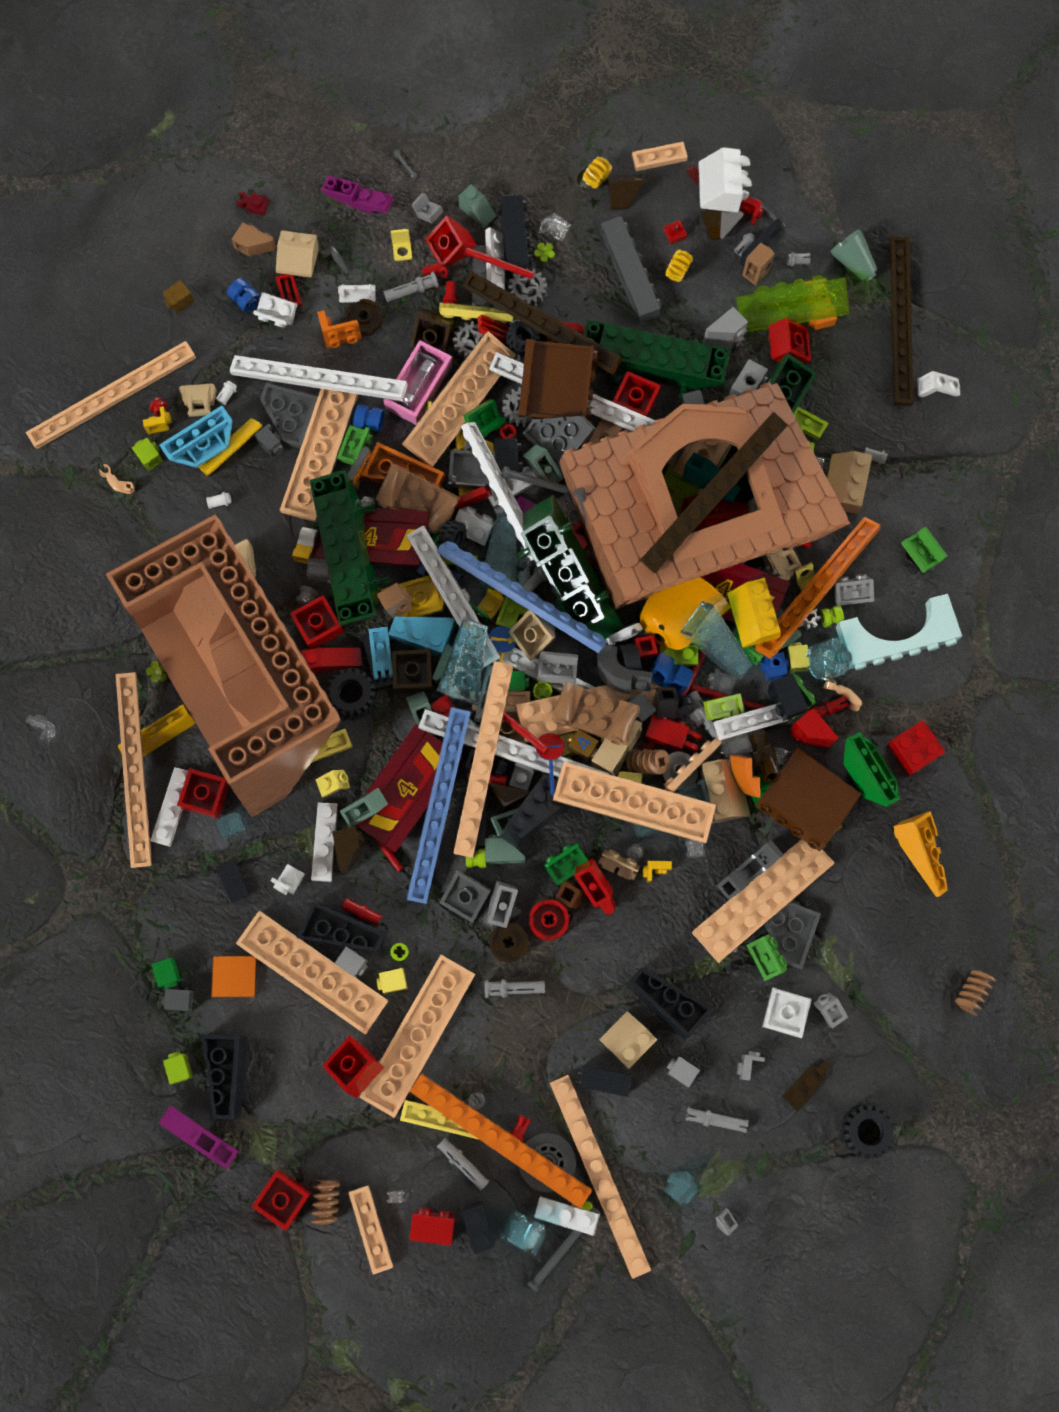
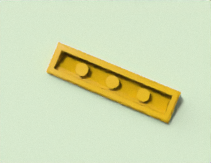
M252 418L249 419L230 437L228 449L198 468L206 476L212 474L262 428V424Z
M184 704L141 730L143 757L195 724L194 719ZM120 743V744L118 745V747H119V749H120V751H121V753H122L121 743Z

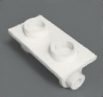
M342 284L338 286L340 303L359 302L360 299H369L376 302V285Z

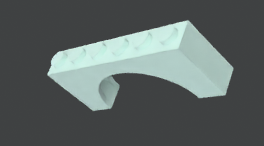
M948 594L930 598L925 603L927 615L922 630L905 640L887 641L879 639L868 633L862 627L857 617L839 622L836 630L849 669L861 670L866 668L868 664L880 665L887 659L895 661L903 658V655L906 654L914 656L920 654L921 650L928 649V651H933L946 644V647L957 644L962 634Z

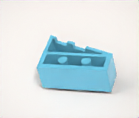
M395 616L388 634L392 641L418 650L430 649L432 655L441 658L446 644L449 645L455 630L456 620L455 618Z

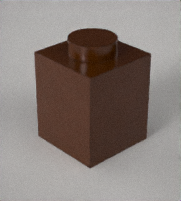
M564 881L555 899L570 908H580L586 893L581 886L573 881Z

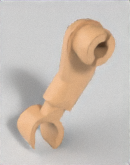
M103 464L108 472L103 473L99 469L100 475L107 478L113 490L125 494L133 493L135 487L132 482L118 480L115 475L111 474L110 467Z
M828 679L825 682L823 688L834 690L839 695L845 696L851 702L849 708L856 712L859 711L860 706H862V700L851 689L840 684L836 685V681L833 679Z

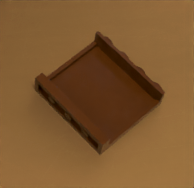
M526 339L518 415L537 418L584 416L586 419H590L591 408H588L589 400L593 399L591 381H595L596 370H593V362H597L598 351H595V347Z
M797 748L781 769V776L778 781L770 784L756 803V806L763 813L773 817L779 825L788 828L794 836L807 842L809 847L820 852L827 845L861 793Z

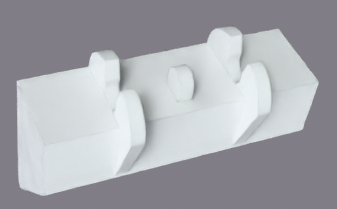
M721 148L699 161L701 208L738 213L741 201L748 198L749 192L742 190V187H750L752 183L750 178L747 177L748 172L741 170V167L750 166V160L748 157L740 155V149Z

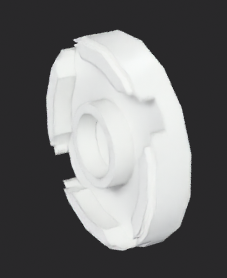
M640 623L629 626L606 639L609 646H613L617 641L623 642L637 635L643 628Z

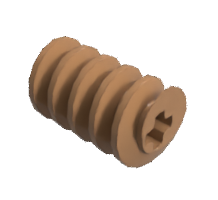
M631 750L626 755V766L632 773L663 774L669 766V755L665 750Z
M973 970L970 973L972 977L967 979L968 984L963 986L965 991H960L959 995L961 998H957L955 1002L964 1011L977 1016L973 1010H981L977 1003L985 1002L981 995H989L985 988L992 989L993 987L989 984V981L996 982V979L982 971Z
M316 1180L320 1184L314 1186V1189L318 1190L319 1193L314 1194L313 1197L318 1199V1202L312 1203V1206L318 1208V1210L313 1211L311 1214L317 1216V1219L312 1220L311 1223L331 1225V1222L337 1221V1217L332 1214L338 1212V1208L333 1205L338 1204L339 1200L333 1196L339 1195V1191L334 1188L340 1186V1183L334 1180Z

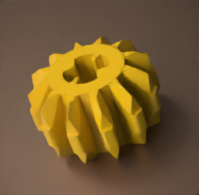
M600 156L597 157L586 169L583 180L592 188H598L610 174L612 165L606 159Z
M680 249L676 251L666 270V276L673 281H682L690 267L693 256Z

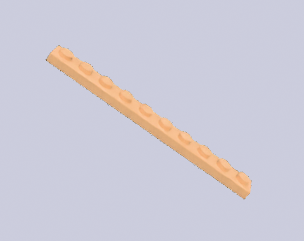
M185 341L30 429L26 434L34 447L39 449L196 359V356Z
M496 661L493 664L453 854L472 858L474 856L513 671V665Z
M137 673L116 674L130 863L131 868L152 866Z
M569 1075L550 1082L632 1279L651 1271Z

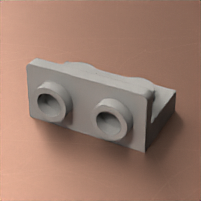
M867 574L855 575L856 578L841 576L834 584L835 605L874 602L873 579L868 577Z

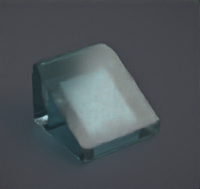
M229 813L216 821L222 839L245 830L239 813Z

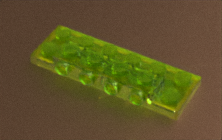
M817 275L808 281L796 279L792 284L779 282L775 287L769 288L766 285H762L757 290H753L754 294L736 297L737 310L748 321L747 332L769 328V325L784 318L801 323L850 314L846 278L827 281L826 277L823 278Z

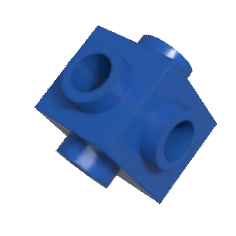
M777 652L772 660L766 656L763 657L760 662L761 672L765 673L766 682L788 675L789 661L788 658H785L784 652Z

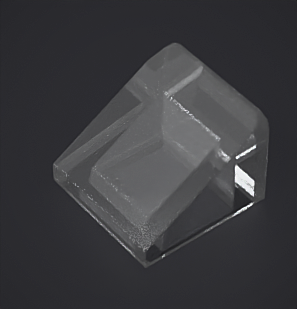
M695 705L693 713L682 718L686 726L689 727V730L692 731L701 727L705 722Z

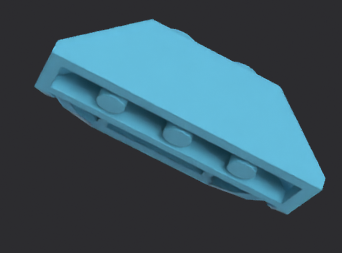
M220 406L159 446L169 461L197 468L228 449L233 421L224 407Z

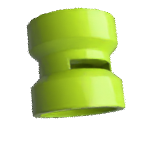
M840 605L833 606L832 609H820L821 622L825 628L830 627L834 623L838 624L844 621V613Z
M539 682L534 686L533 698L535 701L552 697V687L547 682Z
M485 848L474 851L473 858L466 856V869H472L474 866L486 868Z

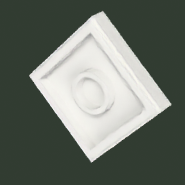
M772 988L762 1027L802 1038L812 999Z

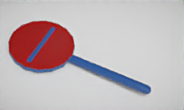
M547 733L538 739L549 747V751L544 754L536 748V752L544 760H549L550 792L553 796L555 794L553 760L562 756L565 745L560 736Z

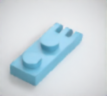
M388 627L369 629L374 680L379 678L378 672H381L382 679L386 678L385 671L388 670L389 677H393Z

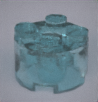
M832 638L814 644L808 649L806 654L810 662L808 669L817 680H829L844 675L852 661V654L847 651L839 638Z
M517 1211L514 1214L510 1213L499 1237L505 1239L508 1236V1242L527 1252L529 1249H532L531 1254L537 1256L547 1234L545 1232L546 1227L536 1221H533L532 1224L527 1222V1217Z

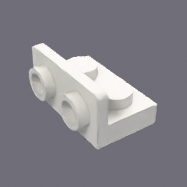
M262 292L258 309L254 310L253 314L257 315L259 320L265 322L272 320L275 321V325L285 328L286 325H292L297 303Z

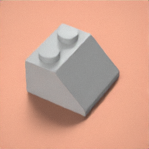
M732 307L706 329L703 344L731 349L735 345L739 346L744 341L748 321Z

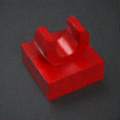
M680 220L663 228L670 245L687 238V233Z

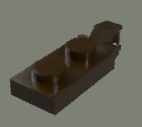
M823 1060L818 1066L813 1064L811 1067H808L782 1097L798 1111L825 1082L824 1080L827 1076L824 1073L831 1065L826 1060Z

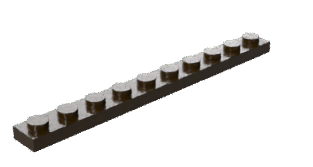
M891 236L894 406H912L914 396L909 237Z
M473 271L470 272L462 286L557 343L594 346L595 351H598L597 362H593V364L612 375L623 359Z
M773 411L639 561L655 574L788 424Z

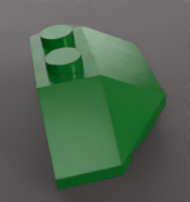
M861 732L848 737L845 744L844 766L863 798L885 807L899 801L897 780L878 748L865 738Z

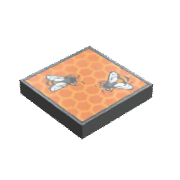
M365 446L348 473L356 493L364 482L361 474L371 456L370 449Z

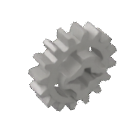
M533 269V279L514 273L513 279L509 280L508 292L528 304L533 303L534 306H537V301L543 302V297H546L547 284H545L546 278H541L542 273L535 274V269Z
M471 321V325L465 322L464 328L458 326L459 332H454V350L458 351L459 356L464 354V359L469 356L484 336L479 333L478 324L474 325V321Z
M518 387L517 392L512 389V395L506 394L507 400H503L504 406L502 411L505 413L506 419L510 418V424L515 421L516 427L520 423H523V426L526 427L527 422L530 424L533 419H539L537 417L518 415L521 387Z

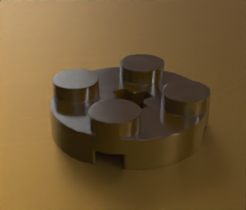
M360 299L359 302L351 303L346 310V321L358 320L361 335H373L382 323L381 310L372 300ZM367 314L368 319L361 320L360 316Z
M508 922L507 928L497 926L491 932L489 937L490 951L499 961L505 963L517 962L527 952L528 937L524 929L518 924ZM509 937L513 938L514 946L506 948L503 940H508Z

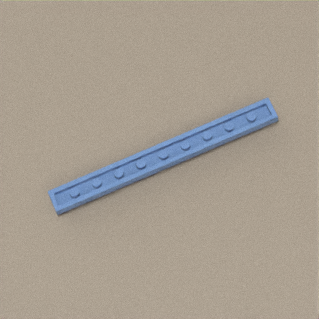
M446 541L439 546L437 553L597 653L607 644L608 641L601 634L589 630L585 624L573 620L569 614L557 610L553 604L538 598L537 594L528 592L519 583L512 582L503 573L496 572L490 568L487 563L475 559L471 553L459 549L455 543Z
M450 708L408 890L407 900L427 903L470 711Z

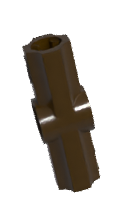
M755 730L750 736L754 749L753 756L765 782L774 783L781 776L776 762L778 760L776 753L769 742L765 730Z

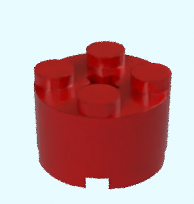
M543 900L532 908L529 916V925L537 938L543 941H555L565 934L569 924V915L563 904L556 900ZM550 916H552L553 924L549 923L548 925H546V920L544 918H549Z

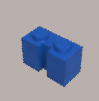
M663 652L652 662L649 672H652V681L661 687L676 688L678 697L689 687L694 673L682 664L678 666L674 664V659Z

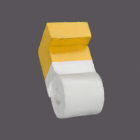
M302 527L296 548L292 554L295 562L311 565L318 530Z

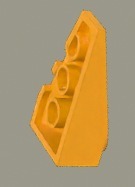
M931 811L905 819L893 827L895 837L898 839L906 855L934 895L940 897L948 888L944 867L939 864L941 850L940 847H936L935 836H938L937 828Z

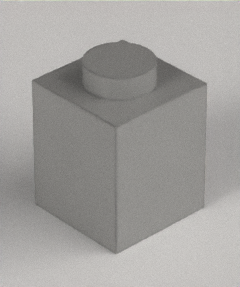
M345 947L335 964L356 978L358 975L362 976L368 967L365 965L368 961L348 947Z
M677 1056L676 1059L672 1058L666 1067L669 1069L667 1074L686 1087H690L700 1071L680 1056Z

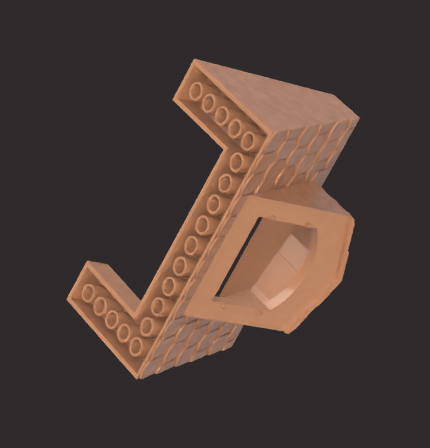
M770 382L765 383L755 391H753V388L747 389L742 392V395L737 397L735 394L724 398V401L719 403L715 400L707 403V405L682 404L666 418L654 421V424L647 427L646 424L636 427V430L629 433L628 430L622 431L615 438L611 439V436L600 439V442L593 445V442L582 445V448L575 451V448L564 451L559 464L580 523H582L584 536L588 540V547L604 591L607 590L609 592L607 593L610 594L608 599L614 610L647 599L658 591L783 548L786 551L821 539L850 524L846 513L777 383L773 385ZM774 411L788 426L746 472L759 510L691 533L658 571L653 574L639 560L678 518L662 474V469L667 461L678 450L699 441H722L736 446L739 450ZM584 487L586 491V501L583 502L587 521L578 497L574 495V490Z
M215 514L106 573V576L130 616H133L199 727L210 746L208 749L228 784L252 818L288 796L301 775L318 754L320 748L340 723V718L328 700L326 693L320 687L315 675L309 669L306 660L298 651L295 642L286 631L284 624L278 618L273 606L267 600L264 591L256 582L253 573L245 564L233 540L225 531L222 522Z

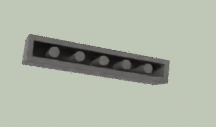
M621 216L602 222L601 235L638 323L658 318L662 305L660 300L655 297L654 285L649 283L647 269L643 268L641 264L642 257L635 250L636 244L634 238H630L627 222H624Z

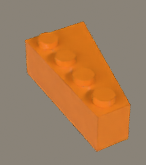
M378 442L361 474L364 481L383 484L390 466L396 464L441 488L447 479L444 472Z

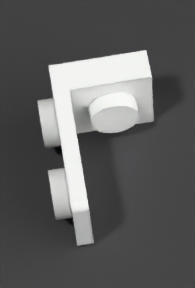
M932 371L917 379L918 396L925 397L939 391L957 397L960 395L959 379Z
M287 864L279 879L272 878L271 882L275 884L273 888L285 895L288 892L294 894L305 874Z

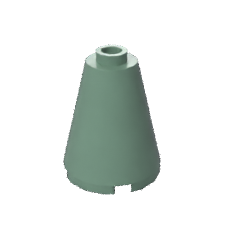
M860 229L850 234L843 242L837 244L830 251L837 260L862 281L867 280L868 282L876 276L875 272L878 269Z

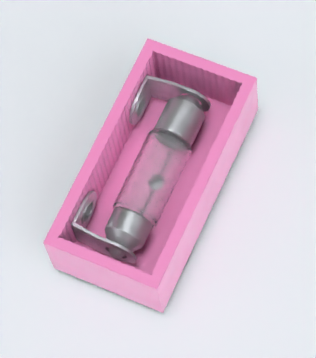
M419 340L396 379L406 381L408 384L404 399L399 401L385 398V409L417 425L425 414V407L428 406L427 401L433 400L453 366L452 356Z

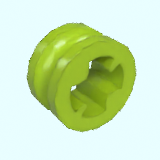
M403 943L393 945L391 948L393 959L403 961L407 958L409 951L406 945ZM398 946L405 950V955L402 954L403 957L401 958L394 954V950H397L396 947Z

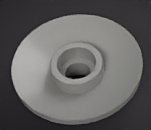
M684 752L670 754L668 769L663 773L665 781L667 782L671 777L675 779L678 776L675 769L679 770L683 765L687 767L690 764L688 760L691 756ZM698 769L677 790H686L692 787L697 780Z

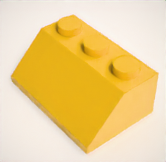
M765 578L747 582L727 593L742 648L780 638L781 631Z

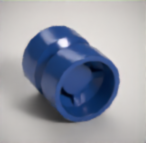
M243 278L236 279L227 290V295L245 313L253 311L259 305L261 295L254 288H251V285Z
M358 404L354 414L353 426L361 429L369 427L370 431L380 433L384 422L385 410L376 407L370 409L367 405Z

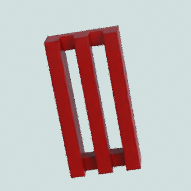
M283 274L276 276L281 298L285 299L280 280L284 279L289 301L293 302L287 278H291L297 299L294 303L302 307L294 275Z
M482 314L477 317L480 334L484 335L489 331L500 342L506 344V335L510 326Z
M482 486L459 496L461 499L456 508L461 509L492 496L491 490Z

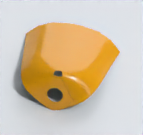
M699 577L651 595L642 609L640 623L648 635H654L655 642L660 646L681 650L696 640L731 606L715 587ZM659 625H663L665 627L664 630L659 628ZM655 634H660L664 638L665 642H661L660 640H658Z

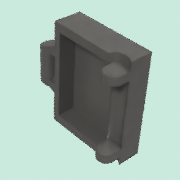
M468 441L465 443L463 450H451L449 487L478 489L485 486L492 490L489 485L490 481L481 470L479 460L473 455L472 451H468V449H472ZM491 451V453H492L494 459L496 460V458H495V452H494V451Z

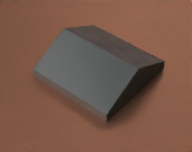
M457 870L439 903L473 923L484 906L491 889Z

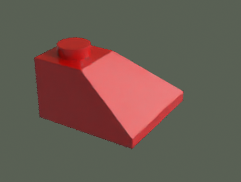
M447 215L425 239L438 263L444 267L468 256L465 255L466 249H474L477 246L469 231Z

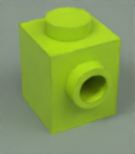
M148 438L138 441L132 447L147 471L163 462L158 453L161 450L155 442L151 443Z
M179 1051L168 1055L169 1059L163 1060L169 1084H176L194 1078L187 1054H180Z

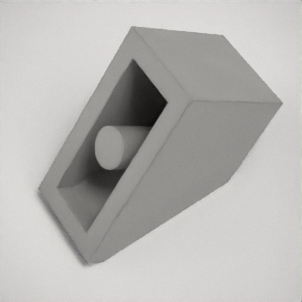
M500 881L495 882L490 898L487 923L507 928L518 893V889L514 885Z

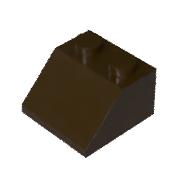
M422 308L416 314L409 348L415 349L420 340L446 353L454 334L457 319L445 318L440 313Z
M356 827L332 831L339 871L343 875H347L363 852L362 846L366 845L364 835Z

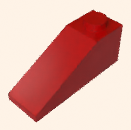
M316 648L301 651L313 674L363 667L361 648Z

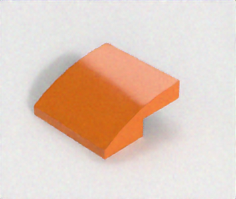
M738 754L730 755L733 776L741 792L754 797H760V777L752 775V758Z
M213 957L212 997H255L256 957Z

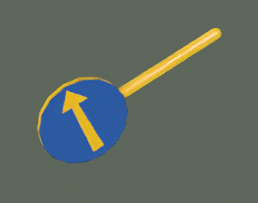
M504 626L493 629L489 634L491 642L501 657L499 659L501 663H503V653L512 651L516 645L515 640L508 632L510 628Z

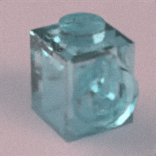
M678 1170L677 1173L673 1171L666 1180L668 1184L663 1190L680 1205L682 1203L686 1205L694 1197L698 1188L693 1183L695 1179L686 1170L684 1173Z

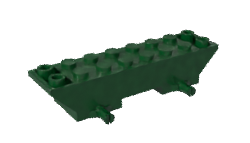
M592 320L586 321L583 335L623 358L613 375L607 372L609 374L608 384L615 385L616 376L626 375L627 371L637 375L666 380L667 384L677 386L681 389L679 399H682V394L687 393L688 390L703 391V388L724 384L731 349ZM595 365L597 370L605 371L604 369Z
M345 470L311 479L309 482L317 520L313 521V526L315 529H320L332 592H328V598L335 601L339 625L343 626L376 617L378 603L381 602L377 594L380 591V586L390 584V579L388 576L380 579L377 578L368 553L364 530H366L364 517L365 514L375 512L374 506L371 504L362 507L359 496L355 492Z
M552 495L523 513V532L520 534L525 541L526 548L518 552L517 555L521 560L530 555L534 558L537 566L542 567L558 597L556 602L561 612L569 614L573 620L585 624L589 630L597 632L604 639H607L611 635L623 630L624 627L608 599L610 594L607 593L609 592L607 590L604 591L572 531L574 528L572 523L567 521L556 498Z

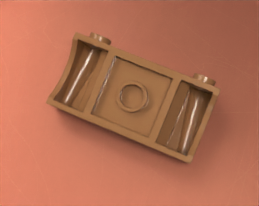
M396 464L390 466L376 497V500L379 501L378 505L386 509L388 507H396L400 510L428 511V530L434 534H438L441 528H443V524L450 520L461 497Z
M565 682L552 719L559 726L579 729L610 740L613 744L627 746L640 708L638 705L623 700L619 702L586 691L584 687Z

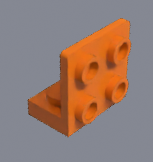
M324 310L317 312L327 348H336L346 343L353 344L362 339L358 320L332 326L330 316L326 317Z

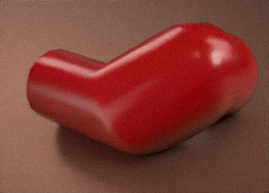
M438 263L422 268L424 276L430 275L433 271L440 278L448 276V269Z

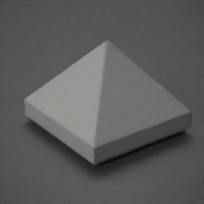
M727 1208L716 1217L717 1227L727 1236L738 1227V1223Z

